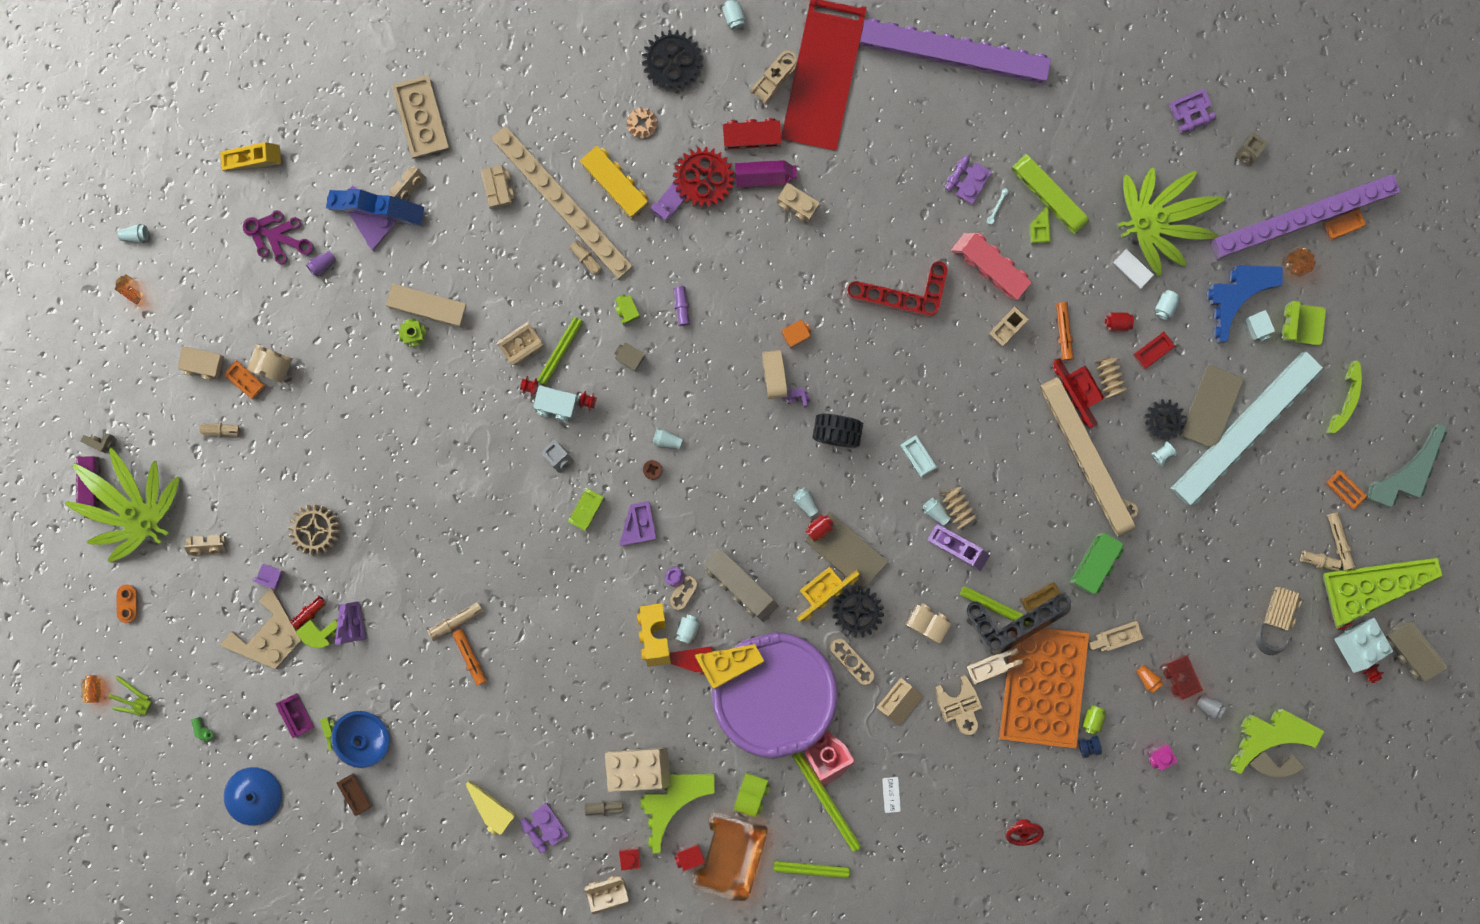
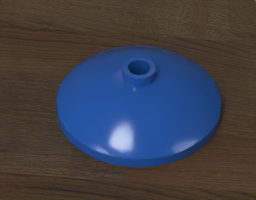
M353 711L345 714L336 722L331 734V743L335 754L345 764L356 768H367L375 765L385 756L389 746V734L384 723L377 716L365 711ZM354 741H358L360 746H356Z
M248 767L236 772L229 779L224 789V804L228 813L233 819L244 825L254 826L269 821L276 815L281 806L282 789L280 783L271 772L263 768ZM248 794L253 795L252 801L247 799Z

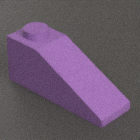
M936 524L927 539L937 547L980 572L990 557L984 549L939 524Z

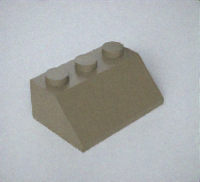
M1400 621L1384 634L1392 650H1395L1398 654V660L1403 665L1409 667L1411 670L1409 673L1415 680L1427 681L1448 668L1446 663L1412 622Z

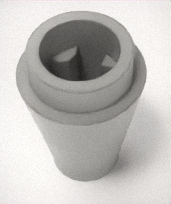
M1202 695L1196 705L1213 719L1216 718L1218 720L1221 719L1227 707L1223 705V702Z

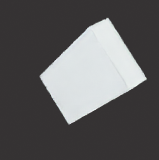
M1127 249L1112 263L1139 289L1154 275Z

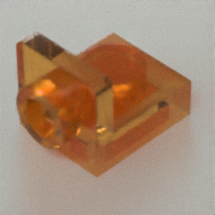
M127 274L119 277L114 289L138 305L141 300L137 296L139 292L128 286L133 278Z

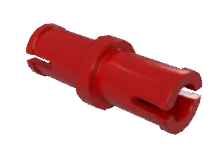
M318 595L308 606H304L302 611L290 622L297 630L300 629L309 619L315 618V614L327 605L326 601Z

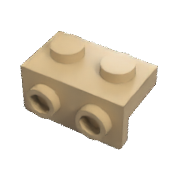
M529 322L496 342L511 365L521 363L527 355L538 352L543 345Z
M612 876L606 881L592 882L587 887H584L592 915L630 904L622 876Z

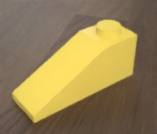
M469 780L466 783V787L484 823L488 826L487 830L494 835L497 833L501 835L516 814Z

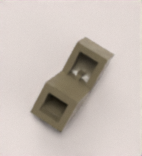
M1265 751L1254 757L1248 764L1255 771L1272 777L1290 776L1304 768L1293 755H1289L1279 765H1276Z

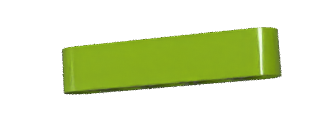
M1027 154L1011 167L1022 182L1073 234L1076 235L1090 222L1085 213Z

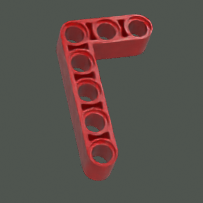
M941 261L934 262L931 265L923 296L859 281L851 282L848 285L846 294L853 301L923 317H933L940 307L947 276V266ZM936 266L941 267L943 274L936 275L933 272V268ZM936 285L939 288V293L932 294L929 291V286ZM857 286L861 293L859 295H852L850 288ZM877 291L879 298L876 300L871 299L869 292ZM895 295L898 302L891 304L888 302L887 297ZM913 299L916 302V307L909 308L906 305V301ZM928 303L933 304L935 311L932 313L927 312L925 305Z

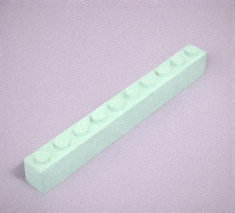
M1301 352L1222 434L1220 441L1210 447L1170 489L1186 505L1198 503L1202 498L1201 494L1205 490L1209 491L1215 485L1214 481L1218 476L1222 477L1228 471L1227 467L1231 463H1236L1241 458L1240 453L1244 449L1248 450L1255 443L1253 440L1258 435L1261 436L1267 431L1268 428L1266 426L1270 422H1275L1281 416L1280 412L1293 404V398L1297 394L1301 395L1307 389L1306 385L1319 377V371L1323 367L1308 352Z

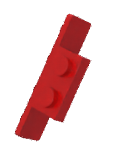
M1061 358L1053 361V370L1063 380V387L1066 392L1071 394L1073 398L1072 403L1075 408L1079 409L1082 413L1083 422L1090 428L1096 426L1098 422L1089 407L1103 400L1104 396L1087 366L1085 365L1069 374Z

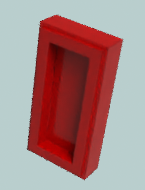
M1163 332L1134 353L1133 356L1145 370L1176 346L1167 334Z

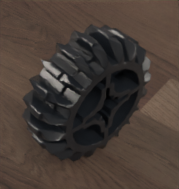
M852 586V593L846 588L844 590L846 596L842 593L838 595L841 601L835 599L834 603L838 606L832 608V611L838 612L832 616L833 619L839 618L835 625L842 624L840 627L841 632L848 629L846 632L847 636L850 635L851 631L854 632V638H857V632L861 633L862 638L865 637L864 631L871 635L872 631L870 628L877 631L878 627L875 623L882 624V620L878 617H884V613L879 612L884 609V605H877L881 602V598L874 600L877 593L873 592L870 596V588H867L866 592H862L863 586L859 587V591H856L855 586ZM857 597L855 605L843 607L849 599ZM863 598L872 604L874 611L863 606ZM858 603H860V611L864 613H860L858 620H856L857 615L853 610L856 611ZM843 613L853 617L854 625L849 624L845 620ZM869 616L873 617L868 624L859 626L861 619L869 618Z

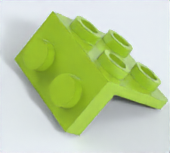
M1299 301L1289 302L1284 310L1286 321L1282 329L1283 341L1321 345L1325 323V308L1300 305Z

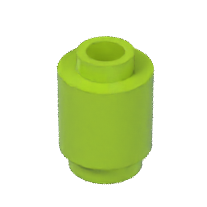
M1091 705L1082 726L1086 728L1085 732L1094 735L1097 732L1101 733L1106 719L1105 709Z

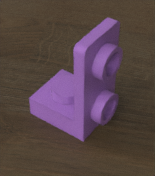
M673 183L657 203L654 202L651 206V212L666 223L686 198V196L680 198L681 191H675V188L679 185H673Z

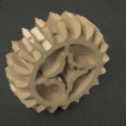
M314 504L312 510L310 505H306L307 511L301 507L299 508L301 515L294 512L293 515L297 519L289 520L290 523H294V526H288V530H293V533L288 534V537H295L291 544L295 545L298 543L296 546L298 551L303 547L302 554H307L309 550L310 556H314L316 550L320 556L322 555L321 549L327 553L329 552L327 545L334 548L335 545L331 541L339 540V538L334 537V533L340 534V530H335V527L340 526V523H333L337 519L336 515L329 517L332 514V510L329 509L324 513L326 510L325 506H321L319 510L318 504ZM318 514L327 521L329 528L320 526ZM312 515L307 526H300L307 516ZM313 525H315V528L323 531L315 532V535H313V532L305 529L313 528ZM299 532H305L308 535L310 546L301 539ZM322 534H328L325 541L316 546L318 537Z

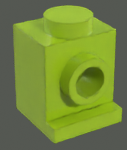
M623 294L615 298L618 305L615 307L619 318L624 317L621 320L623 326L640 318L630 295L626 296Z

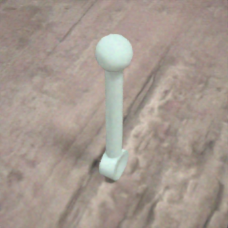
M1007 188L1002 190V195L991 217L987 218V223L990 225L994 223L997 211L1005 196L1009 194Z

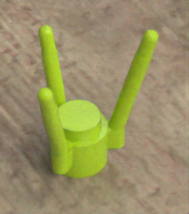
M116 676V680L140 698H135L134 702L109 694V698L132 706V709L113 706L112 709L138 716H146L152 703L148 700L149 696L142 694L125 680Z

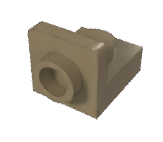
M1252 132L1235 156L1246 165L1251 166L1268 142Z
M106 433L102 442H100L101 438L93 434L90 437L83 435L80 442L106 453L113 446L114 440L112 439L114 436Z

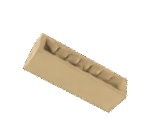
M393 283L386 302L388 308L462 328L466 312L465 303Z

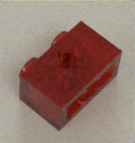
M1182 655L1163 664L1164 669L1162 671L1167 680L1170 679L1172 683L1170 688L1175 698L1178 697V699L1183 700L1203 691L1188 655ZM1179 673L1181 675H1185V678H1183V682L1178 681V678L1180 677Z

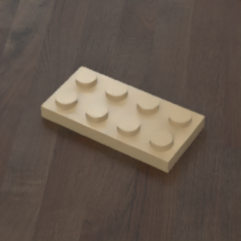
M429 75L392 85L412 159L449 149Z

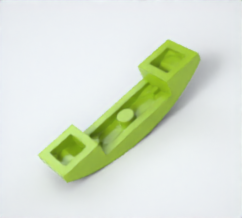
M1357 360L1351 362L1345 378L1346 381L1352 382L1342 413L1341 415L1336 414L1332 416L1326 434L1331 435L1340 430L1349 420L1358 403L1362 385V372L1360 362Z

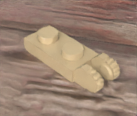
M1015 648L1005 653H999L967 666L973 684H979L1022 665V659L1015 660L1010 664H1007L1005 659L1019 653L1018 649Z

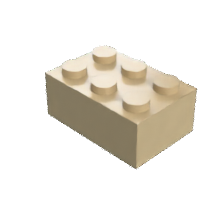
M667 747L620 750L605 753L608 792L662 789L671 786Z

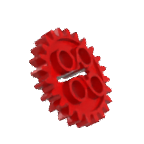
M697 147L696 153L690 149L689 156L684 153V160L678 159L680 166H674V169L678 172H674L673 177L678 179L673 181V185H679L675 188V191H681L680 198L686 196V204L690 200L693 201L692 207L699 203L700 209H702L703 204L710 208L712 202L717 206V200L719 199L721 202H724L723 195L728 197L730 193L727 190L733 189V186L729 184L735 180V178L729 177L734 175V171L729 170L732 164H726L727 157L721 159L722 152H719L717 155L714 154L715 148L708 152L707 147H705L704 151ZM707 161L710 166L702 168L700 162ZM687 173H693L695 175V178L693 180H688L685 177V175ZM718 175L722 178V181L714 182L712 177ZM700 176H707V181L705 179L701 180ZM704 187L708 192L700 194L697 189Z

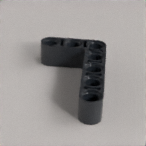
M1065 594L1056 595L999 630L983 605L979 602H971L967 606V615L989 652L996 655L1005 652L1067 615L1071 610V600ZM1064 601L1067 603V606L1059 608L1057 604ZM974 609L981 611L977 616L971 615V611ZM1044 611L1051 613L1048 618L1040 616ZM1027 621H1032L1034 623V626L1031 628H1026L1024 626V623ZM983 625H989L991 629L987 632H983L981 630V627ZM1010 631L1018 633L1014 638L1008 637L1007 634ZM993 641H1000L1001 645L994 648L991 646V643Z

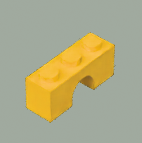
M663 604L639 606L640 614H637L638 625H642L639 637L640 643L644 642V649H641L642 660H646L648 667L671 664L667 638L656 639L653 637L655 631L666 629Z

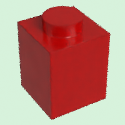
M698 843L677 851V857L674 858L677 867H682L683 872L705 863Z
M639 847L619 850L621 871L641 868Z

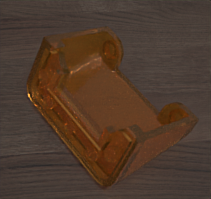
M713 811L708 820L710 830L714 831L704 868L698 869L692 876V887L731 901H746L752 890L768 829L766 826Z

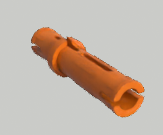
M1068 302L1056 303L1060 335L1058 343L1061 344L1062 361L1073 360L1072 342L1074 341L1071 338Z
M463 629L453 632L452 636L467 665L466 669L470 671L476 686L486 682L487 679L480 667L481 662L477 661ZM461 641H463L469 656L467 655ZM470 659L472 660L478 674H476Z

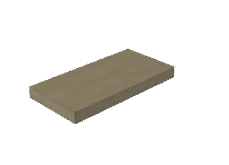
M1208 364L1184 422L1186 426L1182 427L1183 432L1180 433V436L1209 448L1216 445L1220 441L1244 378Z
M829 512L827 515L834 523L832 525L833 530L820 541L814 542L810 536L805 541L846 577L857 569L860 574L857 576L859 579L854 584L858 587L863 586L864 590L888 561L834 514Z

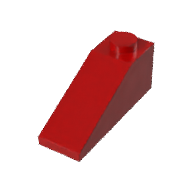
M712 646L670 652V662L672 665L705 675L695 655L713 652Z

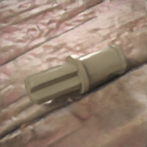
M603 800L602 803L585 804L586 816L599 814L605 816V814L621 813L624 810L622 801L604 802Z

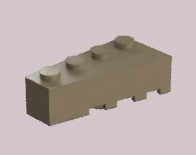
M720 548L703 563L707 568L705 572L712 579L716 576L720 580L718 585L726 592L730 590L734 594L732 598L739 605L743 602L747 606L745 611L753 618L757 616L764 622L779 607Z

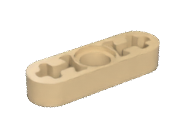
M835 639L830 646L831 652L859 683L863 685L870 684L874 679L873 671L846 641ZM835 643H843V650L847 652L849 649L851 653L847 654L842 660L840 656H843L840 651L835 652L834 650L836 648ZM854 656L857 658L858 663L855 667L847 665L848 657ZM861 664L864 665V667L861 668L863 672L870 673L868 676L870 679L868 681L865 679L862 681L860 679L862 675L859 673V671L856 674L853 672L854 670H857Z

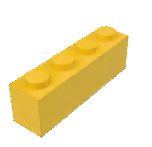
M596 145L580 160V163L632 220L648 206V196L643 190L638 191L634 187L636 183L629 175L625 177L621 171L623 169L616 161L614 163L611 162L608 158L610 156L603 147L600 149Z

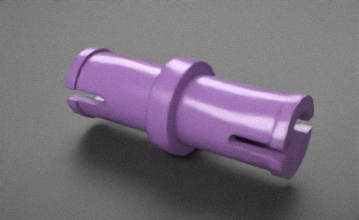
M685 286L673 288L676 302L674 309L677 310L678 326L690 325L689 303H687Z

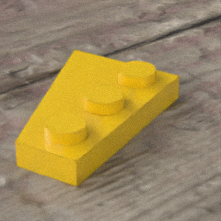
M755 644L695 655L713 690L764 663Z

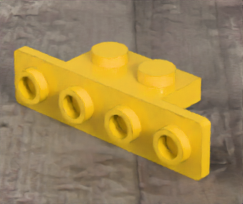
M830 566L800 589L811 606L799 614L797 620L799 622L802 619L804 621L808 620L814 615L812 611L817 607L822 609L829 603L827 600L831 596L837 597L844 591L842 588L845 585H852L859 579L857 577L860 574L859 571L856 569L844 580H841Z

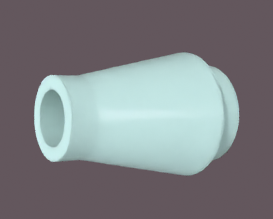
M142 224L119 229L118 238L120 241L143 243L145 240H148V229L146 225Z
M663 428L661 430L657 429L653 438V444H656L657 447L679 449L682 443V438Z
M802 488L793 495L794 502L809 517L819 511L810 490L807 491L806 488Z
M934 497L928 500L922 507L925 510V514L939 522L942 526L951 519L940 501Z

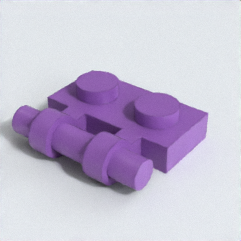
M1205 88L1168 104L1175 121L1184 120L1185 124L1178 127L1180 133L1191 132L1195 130V127L1210 124V121L1216 119L1214 112L1209 114L1206 112V109L1211 107L1212 104ZM1199 112L1200 118L1192 121L1190 115Z
M964 155L961 161L957 162V168L952 176L948 177L945 189L951 192L954 186L957 187L959 190L955 196L972 205L992 171L976 162L972 168L968 167L967 164L970 158ZM962 172L968 174L963 183L958 180Z
M545 803L531 813L534 819L533 822L529 823L526 817L519 821L523 826L522 830L525 834L529 835L533 841L532 845L541 854L547 850L543 844L545 841L548 840L553 846L569 835L548 803ZM536 826H539L544 834L540 838L533 829Z

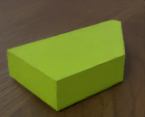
M1045 207L1030 224L1031 244L1050 243L1048 207Z

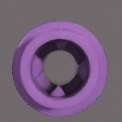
M327 251L310 259L306 266L313 276L316 277L321 275L336 259L330 251Z

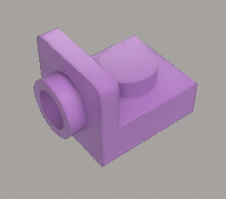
M804 387L788 390V397L782 398V401L786 400L787 403L798 401L797 397H801L803 408L807 407V403L810 402L808 391L804 392Z

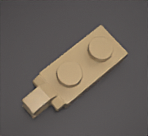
M1133 621L1096 635L1097 640L1088 642L1090 650L1101 648L1103 652L1144 638L1138 621Z

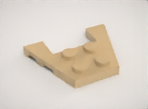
M270 588L259 600L273 614L248 644L232 631L220 645L273 669H277L302 640L295 633L297 630L290 622L275 591Z

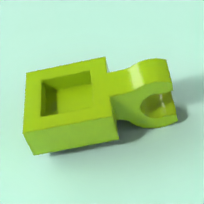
M330 717L320 719L324 736L327 739L328 750L332 751L331 734L336 723Z

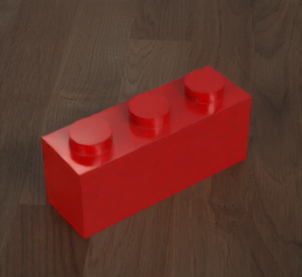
M767 118L762 122H757L756 119H748L744 123H738L737 120L727 121L726 124H723L724 150L781 147L780 121H776V118Z

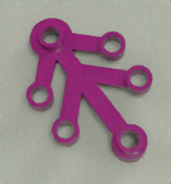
M275 210L271 215L259 220L254 217L247 218L243 222L242 228L246 235L253 237L257 247V254L260 257L266 258L270 253L269 249L264 246L260 234L268 238L275 254V261L280 265L287 262V256L282 253L278 241L297 248L303 255H309L313 251V244L308 239H301L299 241L281 234L292 228L299 229L301 227V221L297 217H292L288 222L272 229H267L263 226L273 221L281 222L284 215L279 210ZM280 213V218L276 220L274 218L275 214ZM294 220H298L297 226H292ZM251 224L256 225L255 230H250ZM305 244L309 245V249L307 251H303V246ZM265 248L266 254L261 255V249ZM280 255L284 256V260L282 262L278 261V257Z

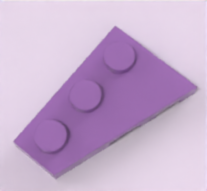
M353 185L350 187V189H357ZM348 212L372 251L397 223V221Z

